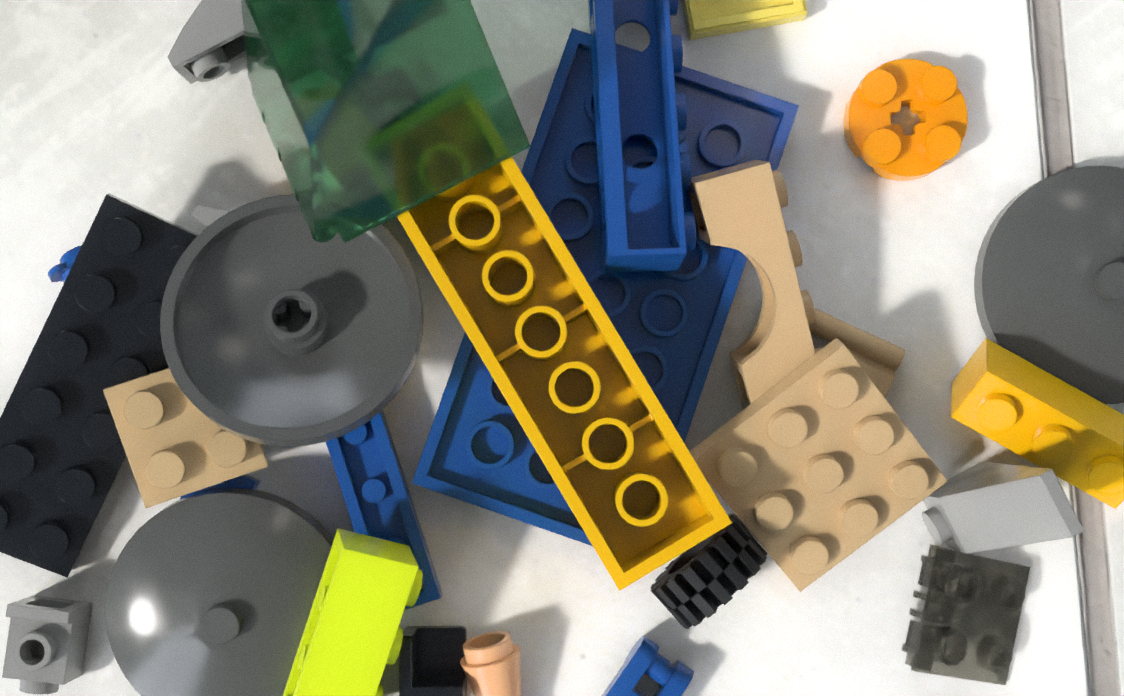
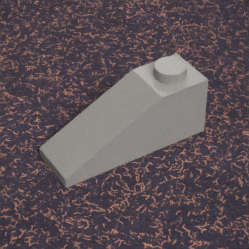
M981 462L948 479V482L923 500L928 510L922 512V518L934 540L939 545L945 543L947 548L966 554L1070 538L1084 531L1053 469Z

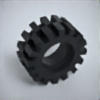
M734 515L729 516L732 524L680 554L676 560L671 561L665 568L666 570L656 578V582L651 586L650 591L685 629H689L692 625L695 627L705 617H711L716 613L720 605L724 604L725 606L733 598L732 595L737 590H742L749 583L747 581L748 578L756 575L761 568L760 565L767 559V552Z

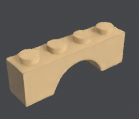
M753 160L692 177L691 186L688 190L699 238L710 245L723 246L740 251L755 268L761 283L762 308L757 324L747 339L729 353L743 410L821 350L819 347L814 349L809 326L816 325L817 322L814 304L806 289L800 291L795 270L796 267L802 266L803 263L801 248L795 233L792 230L786 231L781 211L782 207L788 206L786 185L780 171H772L770 162Z

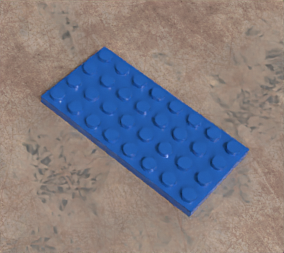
M572 28L521 173L685 443L747 258L736 249L710 245L701 240L696 226L694 250H687V254L678 270L603 273L590 34ZM617 44L618 47H619L621 50H623L624 52L631 53V54H636V53H640V52H641V51H638V50H635V49H632V48H629V47H626V46ZM682 66L680 73H674L676 93H685L687 101L685 131H678L680 152H689L691 178L753 160L770 162L772 171L778 169L799 105ZM631 137L622 146L624 160L634 168H647L657 159V148L646 137ZM682 190L684 212H693L688 190ZM465 332L412 483L592 546Z

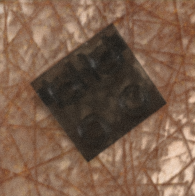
M930 544L928 555L921 554L920 561H922L918 580V584L928 587L927 592L914 590L913 597L925 600L923 610L910 608L909 614L920 618L921 622L910 620L906 642L902 644L901 648L902 651L907 652L905 664L911 666V670L916 672L1006 685L1030 567L966 554Z

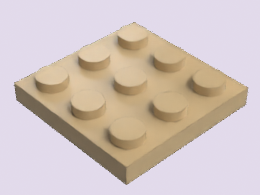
M837 338L689 451L704 477L800 592L948 482L847 347Z

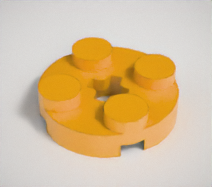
M916 59L889 61L869 72L860 81L846 103L843 117L845 138L857 158L860 156L867 165L874 168L872 172L883 178L896 181H909L925 177L957 155L965 137L968 123L965 99L957 87L956 76L952 71L944 66H933L928 62ZM901 106L909 107L911 112L917 114L919 118V123L912 128V135L903 134L901 125L891 123V115L897 114Z

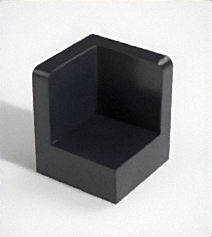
M407 626L404 629L399 653V696H467V677L460 664V660L465 656L463 644L467 641V630L464 626Z

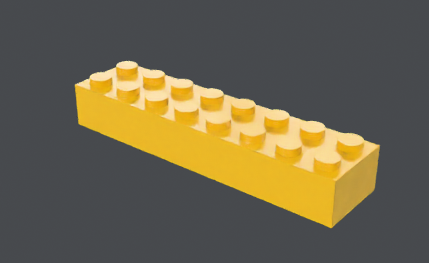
M466 79L459 80L354 142L353 144L619 591L732 524Z

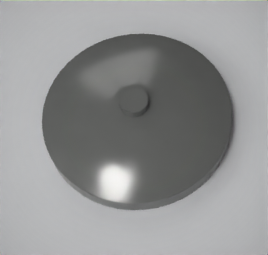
M1085 166L1056 173L1033 184L1014 197L999 212L990 225L978 252L974 276V295L978 317L987 339L1104 404L1124 403V168Z
M305 194L278 195L247 203L228 212L205 228L191 242L175 265L165 289L160 314V333L166 362L173 378L192 404L212 422L240 438L266 445L287 447L307 446L341 437L364 425L380 413L398 394L414 367L420 350L424 324L423 303L418 280L406 252L396 238L376 219L354 206L328 197Z
M219 488L198 492L184 497L161 510L140 527L126 543L114 565L107 587L105 601L107 634L115 659L126 679L141 696H283L334 538L318 520L296 504L277 495L248 488Z

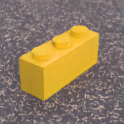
M985 338L951 383V417L1037 466L1053 469L1057 477L1116 509L1124 500V415Z

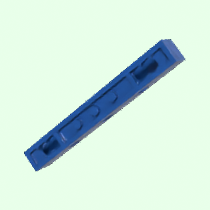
M588 0L603 273L676 271L682 264L687 250H694L695 217L693 212H684L682 191L689 190L691 186V158L689 152H680L678 131H685L687 101L685 93H676L674 73H680L682 70L683 44L681 35L671 34L670 16L677 15L679 0ZM626 23L640 24L649 33L650 43L640 53L631 54L624 52L615 41L617 29ZM643 136L655 144L658 154L656 161L651 166L638 169L626 163L622 156V146L629 138Z

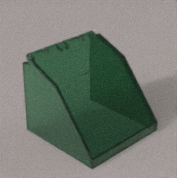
M241 0L248 78L251 82L252 95L263 122L266 124L279 160L282 162L284 172L295 198L299 202L300 210L311 236L315 241L327 242L338 233L346 243L531 147L470 0Z

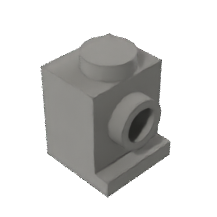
M30 596L7 604L6 617L11 618L2 678L19 679V690L24 693L52 694L58 692L59 684L65 685L82 676L93 603ZM39 642L45 650L43 658L37 657Z

